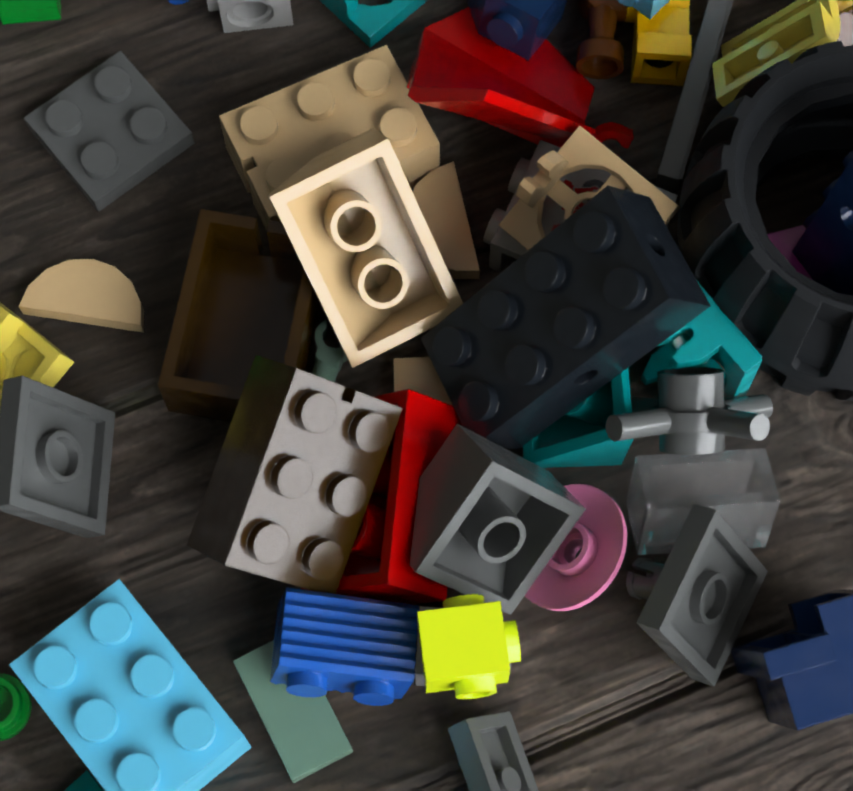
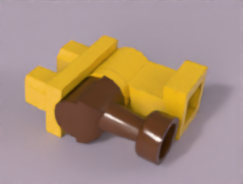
M579 0V13L588 20L589 38L582 41L577 48V71L581 75L592 79H610L620 75L624 70L625 53L623 45L615 40L614 37L617 22L634 23L631 83L684 86L692 57V35H689L690 0H670L651 19L635 8L625 6L617 0ZM644 59L674 62L667 67L656 68L647 64Z

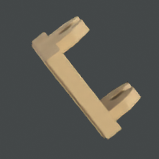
M579 125L558 152L551 150L540 157L537 161L539 171L533 178L530 176L525 177L519 183L516 196L520 199L499 226L529 250L545 237L541 221L546 195L565 209V221L573 214L577 205L582 201L592 199L606 186L622 190L628 188L633 193L650 197L665 225L668 224L681 207ZM585 168L605 170L611 173L610 177L597 192L586 191L577 194L560 180V178L569 173Z

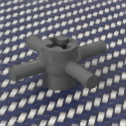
M706 367L671 368L657 372L658 399L631 396L632 412L610 415L606 420L605 426L606 433L612 441L659 435L660 452L676 455L712 454L725 450V436L757 441L765 439L770 431V421L768 418L773 413V403L766 394L724 399V371L722 369Z

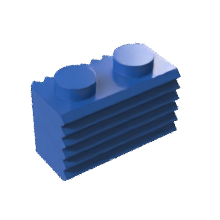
M286 587L277 607L270 682L285 684L288 693L300 697H321L326 695L327 691L337 690L341 693L351 692L356 702L371 706L389 705L394 702V699H401L411 687L415 678L414 668L418 636L417 612L419 611V606Z

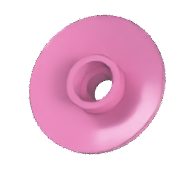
M570 484L564 486L586 510L525 594L528 600L544 609L569 611L590 603L608 588L621 568L627 547V526L624 515L613 498L591 485ZM582 548L580 554H579L578 557L575 559L576 554H577L578 551Z

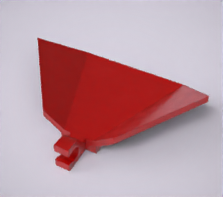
M469 7L424 28L420 37L417 55L410 68L406 86L409 89L407 95L416 103L482 120L537 145L540 140H543L561 148L580 125L601 143L612 139L618 141L622 147L629 148L634 139L632 129L614 122L602 123L595 129L585 125V119L595 87L547 39H545L528 61L478 34Z

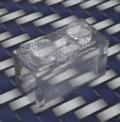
M766 448L723 450L722 452L703 455L654 454L636 456L626 505L637 555L670 553L693 504L716 509L748 548L765 547L780 504Z

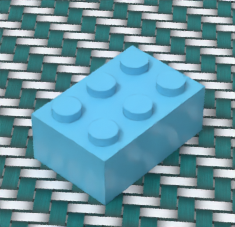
M120 579L111 584L9 664L105 791H199L252 748L236 724Z

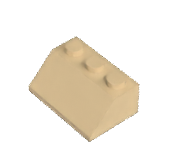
M372 128L317 155L268 194L352 368L434 328L463 304L390 141L376 129Z

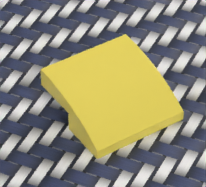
M797 0L722 44V58L712 63L716 100L720 105L725 107L731 103L745 84L777 62L788 59L792 64L803 52L810 48L837 42L840 34L838 1Z

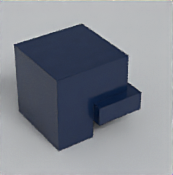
M837 589L790 603L788 607L795 630L791 629L732 648L731 653L737 673L756 678L769 722L794 730H801L853 714V590Z

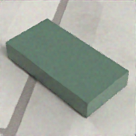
M273 640L237 658L233 663L294 784L353 753V749L325 695L321 697H300L288 693L285 684L270 682Z

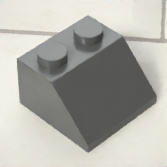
M456 424L419 480L410 567L414 572L462 594L484 596V603L500 601L502 611L511 615L586 508L549 471Z

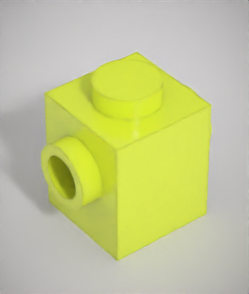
M460 595L444 600L442 609L417 612V627L426 693L455 690L456 699H476L494 695L497 693L496 684L508 683L510 674L509 663L520 662L521 651L516 621H503L500 601L484 603V596Z

